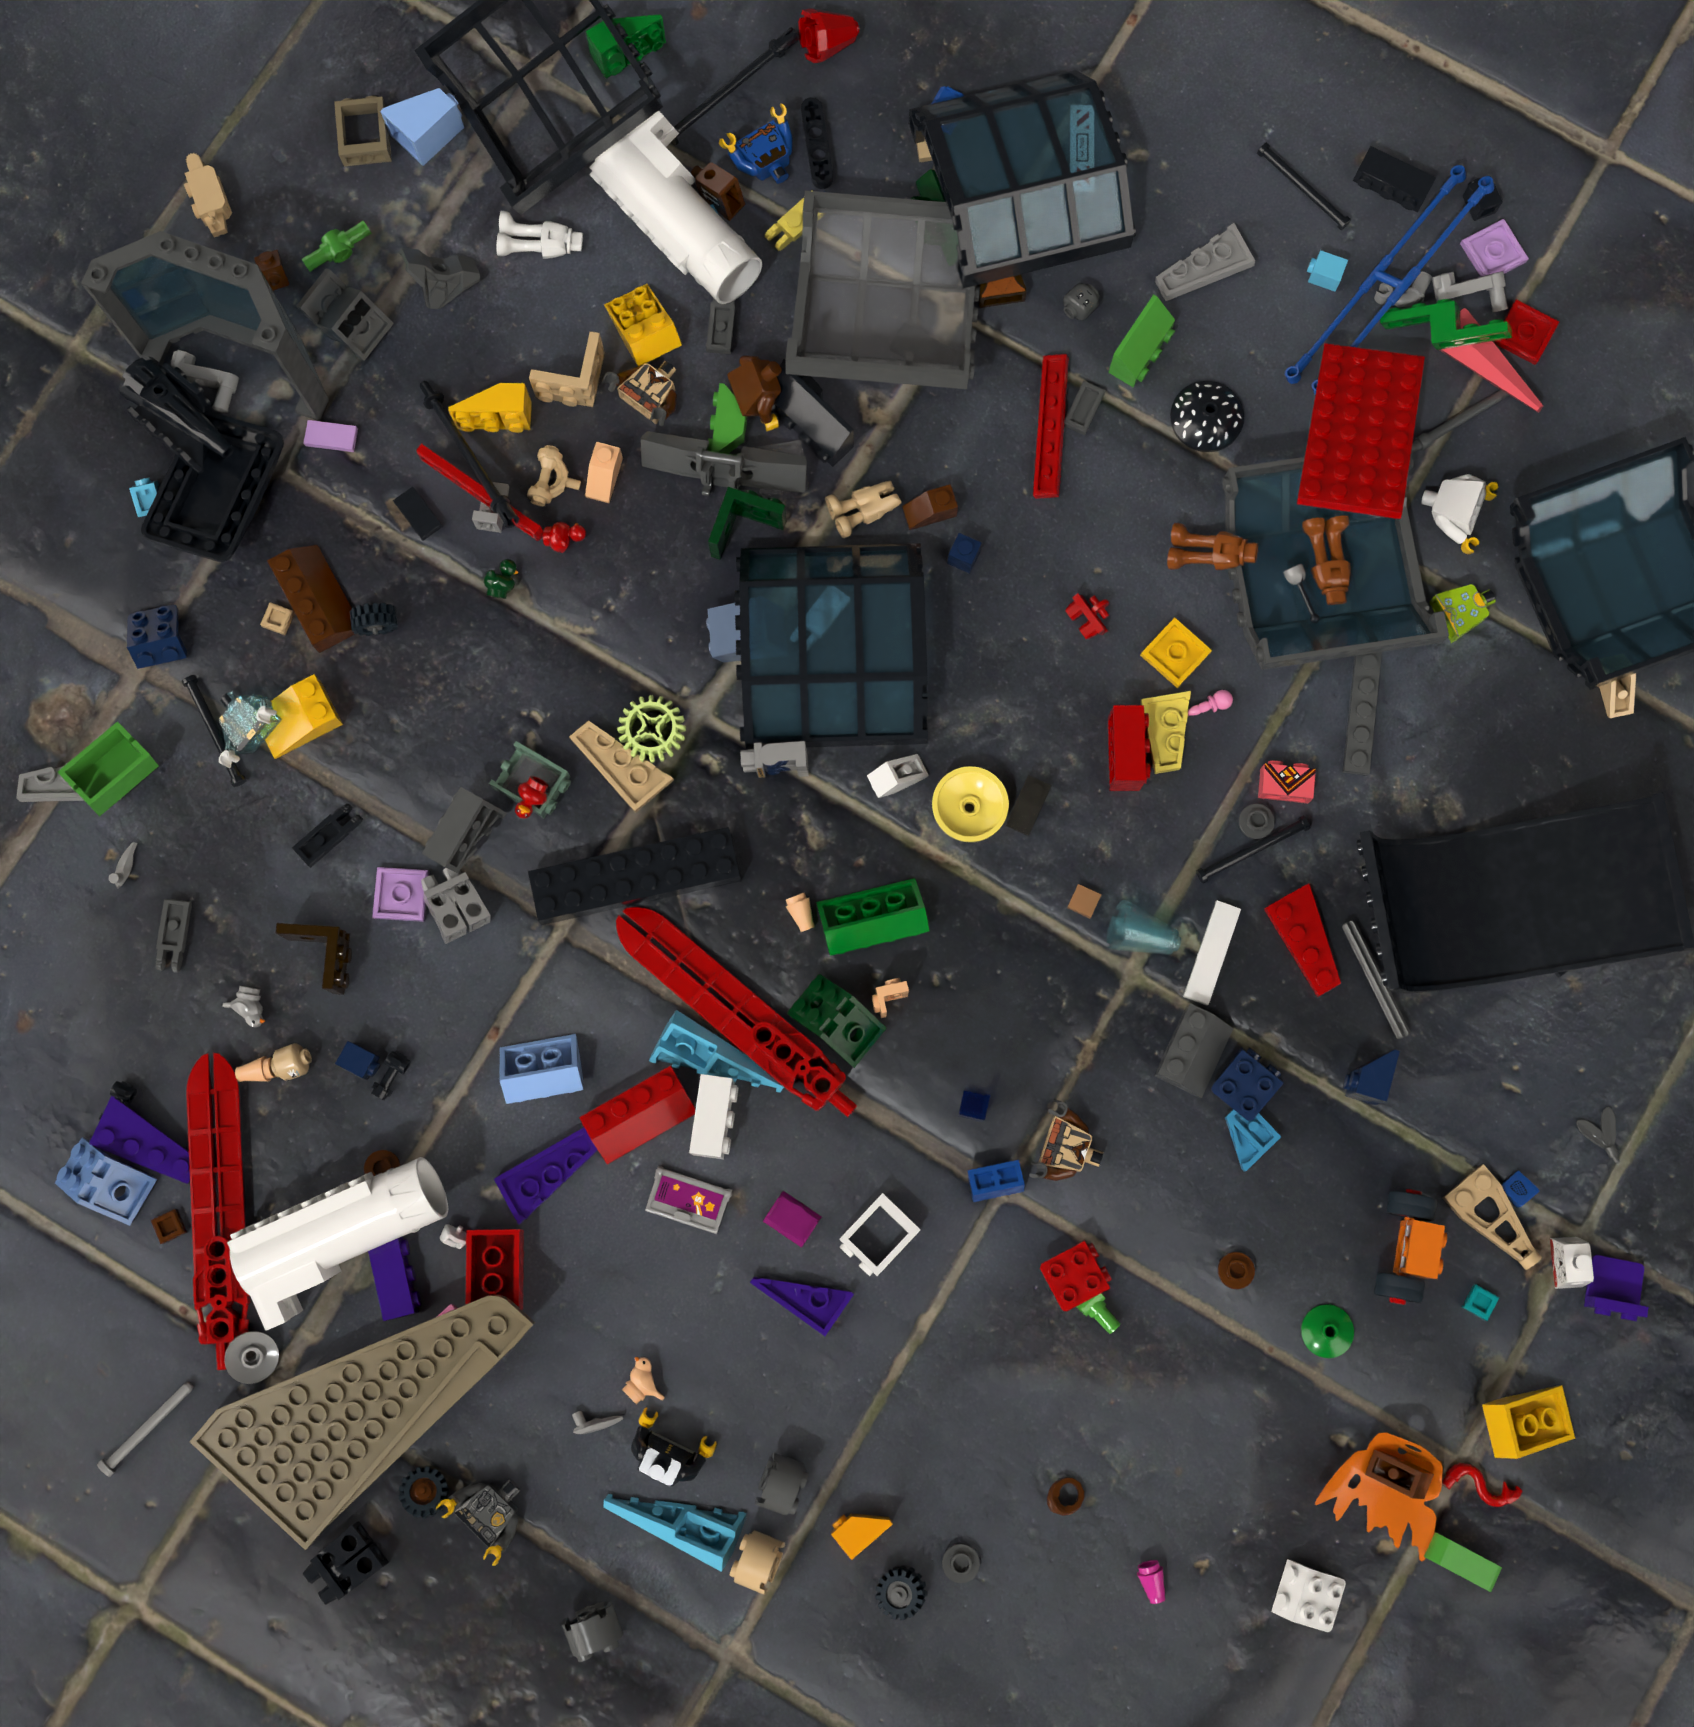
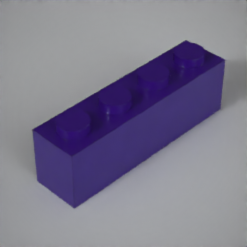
M402 1236L368 1251L383 1321L419 1313L418 1307L421 1306V1298L419 1292L414 1291L412 1281L416 1280L413 1266L408 1264L407 1255H410V1248L407 1239L403 1240Z

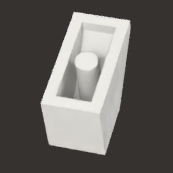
M918 754L887 761L867 775L878 798L899 792L929 776Z

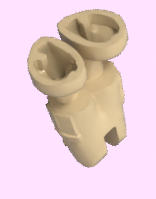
M891 481L855 490L852 492V498L844 501L838 500L832 494L825 497L832 520H835L836 528L842 538L849 537L852 534V529L862 521L868 525L901 504L898 494L887 496L895 489ZM857 508L859 512L853 515L843 516L853 509Z

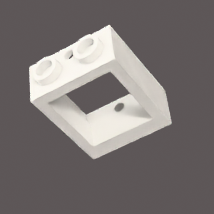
M882 1193L839 1239L843 1243L840 1248L850 1258L855 1254L862 1261L858 1266L869 1276L872 1273L878 1276L916 1236L920 1229ZM880 1206L908 1234L876 1266L849 1238Z

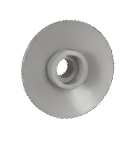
M259 1331L245 1332L232 1340L227 1347L224 1358L225 1367L229 1375L238 1382L245 1384L258 1383L269 1377L275 1370L279 1360V1351L275 1341L269 1335ZM248 1351L255 1352L252 1358H246Z

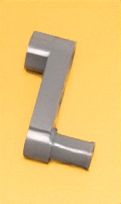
M1503 271L1458 283L1455 282L1454 272L1432 277L1436 302L1486 289L1490 294L1492 312L1508 309L1504 292L1506 283Z
M181 350L174 351L170 366L173 369L175 367L180 368L190 383L195 381L200 386L218 389L212 408L220 413H228L231 397L236 392L239 377L221 370L194 365L196 361L194 355Z

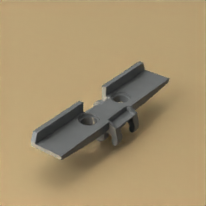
M647 431L641 437V462L643 467L681 476L699 478L704 485L702 495L710 496L713 485L731 487L737 490L740 489V485L762 489L806 492L807 460L805 456L744 446L741 453L731 455L707 451L709 441L650 431ZM751 470L753 474L747 475L742 471Z

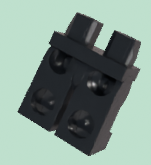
M359 1521L351 1525L311 1559V1564L303 1572L304 1577L311 1584L320 1577L323 1578L327 1586L319 1591L318 1595L325 1605L336 1599L340 1600L389 1563L375 1543L350 1561L351 1557L373 1541Z

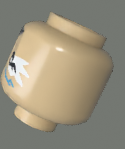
M293 1043L277 1049L270 1060V1065L276 1077L289 1081L307 1074L312 1058L308 1049Z

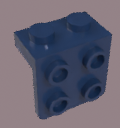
M172 604L146 611H137L128 616L127 649L137 669L187 658V651L178 634V608L176 605Z
M1241 1047L1235 1054V1059L1216 1080L1211 1089L1215 1095L1242 1117L1252 1121L1284 1082L1280 1078L1282 1073L1271 1064L1266 1067L1259 1061L1262 1057L1250 1047L1248 1050Z

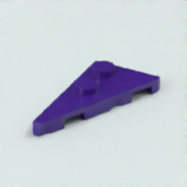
M753 1277L750 1281L752 1285L823 1336L827 1335L854 1295L849 1291Z

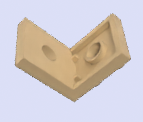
M589 333L580 378L531 369L529 380L535 397L543 402L560 401L564 405L571 407L576 405L593 407L605 354L600 333Z

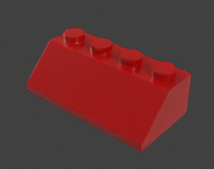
M669 1066L579 1118L595 1147L608 1165L694 1116L696 1108L673 1067Z

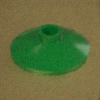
M1319 1305L1305 1315L1301 1325V1336L1305 1346L1313 1354L1323 1358H1335L1345 1353L1351 1346L1354 1338V1327L1348 1314L1341 1308L1334 1305ZM1329 1326L1334 1330V1334L1331 1337H1328L1325 1333L1326 1328Z

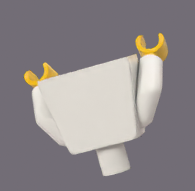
M1470 474L1455 477L1451 480H1443L1438 492L1424 491L1422 505L1431 506L1436 525L1457 544H1461L1462 552L1472 554L1474 550L1469 548L1468 543L1477 546L1479 545V540L1475 537L1468 539L1467 535H1471L1484 499L1491 501L1497 497L1491 491H1496L1498 484L1491 482L1486 485V481Z

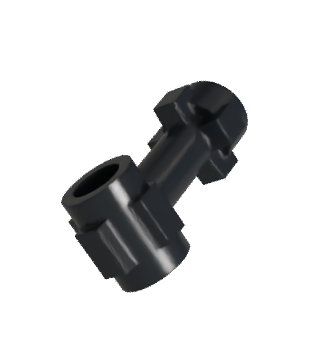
M394 1051L388 1055L385 1065L389 1068L380 1084L374 1082L371 1094L384 1101L387 1096H391L393 1091L389 1087L397 1073L404 1074L410 1066L411 1061L407 1059V1056L399 1052L395 1053Z
M116 1081L110 1090V1095L116 1097L123 1104L124 1102L130 1104L137 1094V1089H134L133 1085L124 1081Z

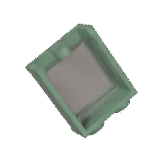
M516 741L514 743L516 751L509 761L504 760L501 765L502 773L496 782L491 779L489 784L494 790L519 803L523 801L518 793V786L521 783L527 782L530 776H536L544 780L548 784L546 789L547 800L542 805H532L533 812L544 819L547 814L551 815L557 806L556 799L559 794H564L571 783L569 780L571 776L565 769Z

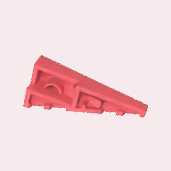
M1466 308L1460 311L1461 329L1468 324H1478ZM1493 341L1440 350L1539 413L1542 409V403Z

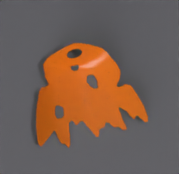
M1386 1432L1378 1433L1369 1443L1367 1450L1355 1452L1337 1470L1316 1499L1315 1505L1337 1497L1333 1513L1335 1514L1336 1521H1338L1350 1503L1358 1498L1359 1506L1367 1505V1532L1372 1531L1374 1527L1382 1528L1387 1526L1389 1537L1393 1538L1396 1548L1400 1547L1402 1536L1407 1524L1410 1523L1412 1546L1418 1547L1419 1560L1424 1561L1425 1552L1435 1532L1437 1519L1434 1511L1427 1507L1424 1502L1437 1498L1441 1492L1442 1463L1420 1445ZM1406 1445L1414 1446L1422 1452L1412 1450L1408 1448ZM1401 1448L1405 1450L1407 1453L1400 1454L1398 1452V1449ZM1374 1450L1408 1461L1433 1473L1434 1476L1425 1499L1411 1498L1365 1475ZM1358 1474L1361 1481L1354 1489L1348 1487L1352 1477Z

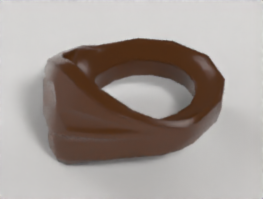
M1064 1477L1054 1482L1047 1495V1505L1050 1511L1062 1516L1075 1513L1081 1507L1084 1500V1490L1081 1483L1072 1477ZM1069 1483L1076 1487L1078 1498L1073 1505L1065 1507L1060 1503L1058 1497L1062 1486Z

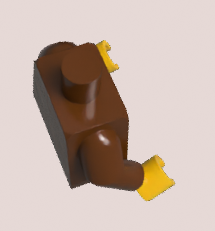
M741 356L739 359L740 367L729 372L727 376L742 416H760V420L765 424L767 432L779 427V423L775 414L771 413L775 399L781 393V387L777 376L782 371L781 367L775 361L760 360L758 356Z

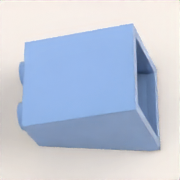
M440 88L392 104L380 111L390 136L423 166L464 129L461 119L463 116L458 110L457 100L450 93L445 94Z

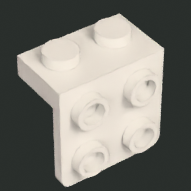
M1287 1559L1271 1612L1292 1622L1330 1632L1333 1628L1346 1584L1345 1580Z

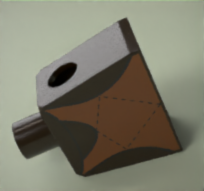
M992 247L987 250L988 260L981 261L980 266L1014 257L1003 258L1001 248ZM1021 274L979 285V308L1025 302L1027 290Z

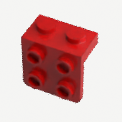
M1085 1239L1074 1247L1043 1262L1040 1266L1043 1276L1063 1311H1069L1110 1289L1108 1282L1112 1278L1105 1266L1100 1268L1095 1258L1099 1257V1254L1092 1242L1087 1244Z

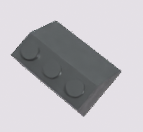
M1190 1003L1185 1007L1154 1076L1202 1098L1233 1028L1214 1014Z

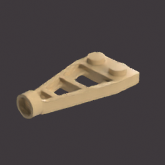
M1484 1164L1480 1165L1442 1197L1462 1221L1517 1260L1525 1270H1528L1541 1260L1542 1256L1532 1246L1502 1185ZM1486 1197L1493 1198L1499 1208V1217L1491 1223L1485 1222L1474 1212L1475 1206ZM1505 1220L1510 1223L1516 1232V1238L1510 1243L1505 1242L1495 1232V1228ZM1523 1250L1528 1251L1524 1256H1521Z

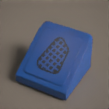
M1520 1171L1515 1172L1501 1184L1508 1199L1516 1208L1522 1207L1540 1191Z

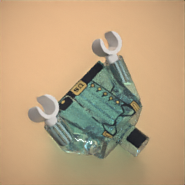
M228 692L222 696L220 701L227 710L219 718L225 741V751L219 757L220 764L231 768L232 761L237 763L240 760L237 754L254 753L282 719L276 714L277 711L273 710L270 698L256 694L236 697L233 692Z

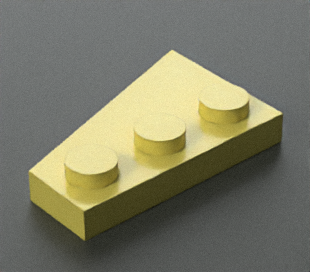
M1191 691L1145 698L1140 701L1141 705H1144V713L1149 714V727L1146 728V733L1150 742V753L1155 774L1176 771L1181 768Z

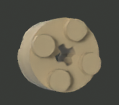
M755 1530L752 1534H745L740 1545V1550L743 1551L739 1561L735 1560L730 1571V1576L734 1577V1583L766 1595L769 1589L764 1586L767 1581L772 1583L783 1555L778 1550L785 1547V1542Z

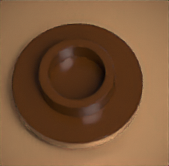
M379 1150L372 1153L366 1159L364 1174L372 1172L373 1176H376L390 1168H397L401 1164L394 1153L387 1150Z
M1228 1253L1218 1264L1219 1279L1228 1288L1243 1289L1254 1278V1264L1243 1253Z

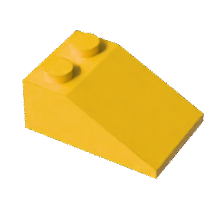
M313 674L290 686L269 702V708L276 710L277 713L275 716L271 715L270 724L264 723L260 726V731L274 759H277L343 725L322 682ZM255 712V713L253 714V717H254L255 721L257 722V721H258L257 718H256L257 712Z
M1562 1385L1504 1397L1482 1404L1495 1458L1518 1459L1575 1439Z

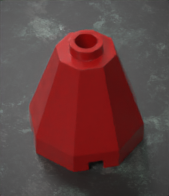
M810 8L802 10L801 14L804 17L799 18L798 21L801 47L807 48L808 53H805V57L813 63L823 62L854 43L859 34L858 22L850 15Z

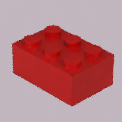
M1113 705L1108 716L1109 791H1140L1142 786L1146 784L1147 778H1150V763H1146V753H1149L1150 742L1149 738H1145L1146 728L1149 727V714L1144 713V705Z
M466 1230L465 1305L485 1296L497 1294L509 1298L523 1310L524 1230Z

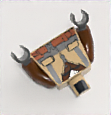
M664 361L658 370L646 363L642 367L637 366L617 374L614 372L605 373L602 384L610 383L608 390L611 392L615 390L616 386H619L617 388L619 397L655 424L659 422V426H664L665 420L675 412L677 394L670 377L676 369L669 362Z
M1054 1099L1053 1101L1057 1103L1058 1108L1056 1111L1048 1110L1049 1114L1055 1115V1117L1052 1119L1039 1162H1031V1165L1037 1167L1036 1174H1029L1031 1178H1044L1053 1181L1071 1178L1076 1172L1082 1171L1085 1162L1099 1167L1103 1157L1102 1151L1090 1148L1093 1136L1089 1134L1088 1126L1079 1115L1067 1108L1066 1103Z

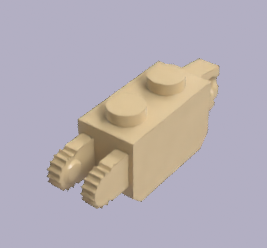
M190 153V155L186 156L189 172L185 173L187 183L184 186L189 198L193 197L195 204L191 205L197 219L201 218L205 226H208L214 237L228 233L226 219L230 218L232 211L222 182L213 167L205 166L199 155Z

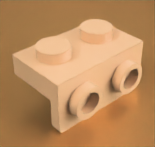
M900 978L885 981V986L876 987V993L872 995L874 1012H880L881 1018H884L887 1014L885 1002L908 997L907 981L901 982Z

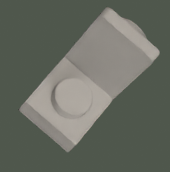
M493 482L500 495L508 497L509 485ZM481 502L479 511L474 510L472 517L476 529L501 533L503 521L498 513H494L492 509Z

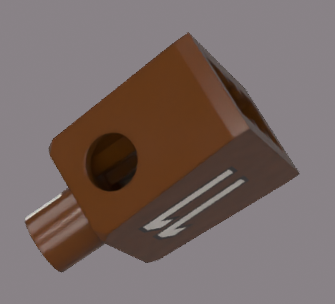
M708 163L704 169L699 165L692 169L691 175L695 178L700 196L709 205L713 204L716 211L728 221L746 205L738 178L714 163Z

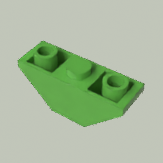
M719 383V391H714L713 406L717 408L716 415H711L710 430H714L713 438L708 439L709 447L707 451L729 454L745 441L747 416H742L736 397L725 384Z

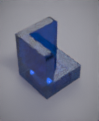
M963 1091L958 1117L984 1122L990 1095Z

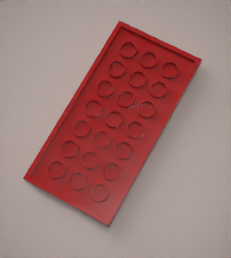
M1324 343L1297 504L1401 519L1425 356Z

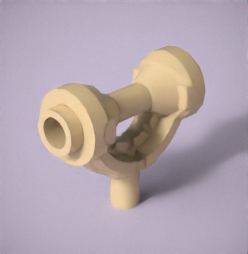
M550 445L540 448L537 454L542 468L539 481L528 489L527 497L531 499L532 504L543 507L545 504L551 503L552 498L564 492L565 487L579 490L581 481L568 477L569 471L562 461L563 455L559 452L558 448ZM554 469L557 475L556 481L553 485L549 486L550 474Z

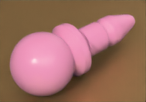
M1219 690L1214 696H1208V701L1191 707L1188 710V716L1199 715L1210 709L1213 712H1217L1218 709H1228L1233 703V697L1229 691Z

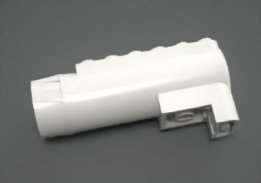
M657 111L595 158V162L589 167L592 170L589 175L684 275L689 272L696 282L702 285L718 303H730L743 295L756 281L762 269V260L745 243L744 239L691 186L695 182V178L666 148L679 133L660 111Z
M419 1157L397 1168H390L376 1176L369 1172L355 1180L342 1184L326 1193L324 1192L310 1200L231 1234L232 1240L228 1241L227 1244L230 1248V1261L233 1272L240 1286L251 1296L265 1331L301 1313L303 1309L296 1294L325 1282L341 1272L340 1263L399 1237L415 1233L420 1228L445 1218L448 1214L447 1197L438 1174L433 1166L423 1157Z

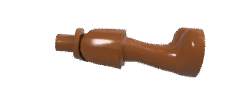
M1346 515L1335 516L1326 521L1324 518H1312L1302 522L1303 531L1310 538L1316 559V566L1312 567L1311 572L1317 586L1322 590V595H1326L1327 605L1347 603L1345 592L1348 591L1351 566L1344 558L1341 544V533L1348 528L1350 523L1349 517ZM1324 530L1328 540L1331 561H1328L1326 554Z
M1174 523L1172 526L1171 542L1174 547L1169 549L1167 565L1170 570L1180 569L1186 564L1214 565L1215 570H1225L1240 565L1244 566L1245 562L1256 563L1258 543H1248L1247 539L1226 531H1220L1217 535H1198L1188 532L1186 526L1182 523ZM1175 547L1213 548V552L1187 551Z

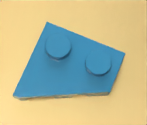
M1234 1109L1225 1116L1241 1169L1244 1172L1281 1138L1259 1113L1252 1121L1246 1120Z

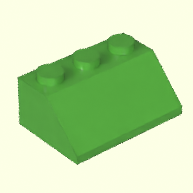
M1154 294L1115 351L1108 372L1131 387H1134L1137 381L1142 382L1149 372L1147 366L1151 361L1154 363L1157 361L1162 352L1160 349L1163 342L1168 344L1175 333V330L1172 329L1175 319Z

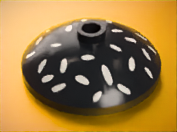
M1199 381L1186 386L1176 396L1171 407L1170 421L1175 435L1187 447L1200 452H1215L1228 447L1237 439L1244 424V409L1238 396L1229 387L1215 381ZM1211 407L1214 412L1209 413L1206 411V408Z

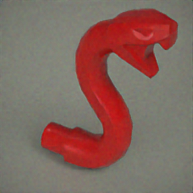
M1468 1463L1455 1464L1447 1471L1446 1477L1442 1480V1485L1450 1490L1454 1483L1458 1482L1462 1476L1470 1475L1474 1479L1475 1487L1481 1500L1493 1507L1512 1504L1519 1499L1523 1492L1518 1486H1515V1490H1510L1506 1482H1503L1502 1494L1498 1496L1492 1495L1487 1490L1481 1471Z

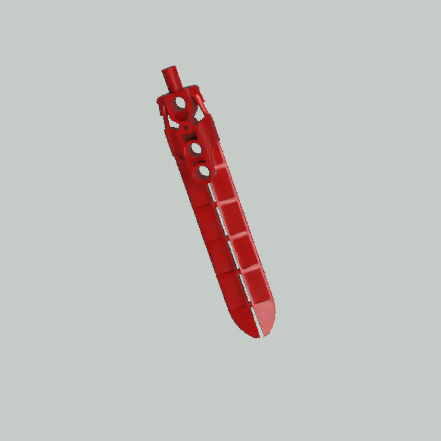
M630 907L622 911L648 933L644 937L621 916H618L616 919V929L621 944L637 962L766 1071L788 1092L802 1099L801 1102L815 1111L821 1110L823 1106L830 1102L847 1118L854 1112L857 1105L839 1090L846 1081V1075L835 1063L832 1064L820 1048L796 1030L665 917L653 910L640 907ZM652 938L677 959L675 961L671 960L650 942ZM680 963H683L705 984L703 986L679 966ZM711 987L729 1004H731L734 1007V1009L731 1011L729 1008H727L722 1002H720L715 996H713L708 991V989ZM740 1012L754 1024V1027L751 1028L737 1016V1013ZM761 1031H769L772 1034L770 1040L767 1042L759 1041L757 1037ZM787 1047L791 1050V1054L788 1058L781 1059L777 1056L778 1049ZM821 1058L828 1066L827 1070L829 1072L822 1066L811 1067L812 1060ZM798 1078L804 1079L805 1090L810 1094H803L793 1088ZM821 1080H826L830 1083V1088L827 1092L822 1093L817 1091L816 1084Z
M208 1053L202 1055L192 1068L186 1091L194 1263L193 1296L194 1308L197 1310L199 1324H197L198 1340L201 1344L216 1343L217 1370H226L224 1358L227 1347L237 1336L248 1332L249 1327L247 1312L248 1305L250 1304V1295L243 1290L236 1279L230 1261V1248L227 1244L228 1241L232 1240L231 1234L246 1228L240 1097L235 1072L230 1063L219 1053H213L214 1089H211ZM212 1095H214L216 1128H213ZM213 1134H216L217 1167H215ZM215 1173H218L219 1207L216 1205ZM217 1212L220 1213V1236H218ZM219 1242H222L225 1246V1252L221 1256H217L215 1253V1246ZM220 1268L226 1272V1279L222 1283L216 1279V1273ZM233 1301L243 1305L241 1319H239V1314L232 1308ZM211 1303L213 1310L208 1314L206 1322H204L202 1308ZM222 1322H225L229 1328L227 1335L224 1337L218 1331V1326Z

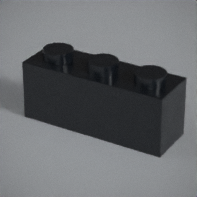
M1370 146L1353 181L1364 189H1370L1380 194L1384 199L1393 200L1401 204L1403 208L1418 213L1436 177Z

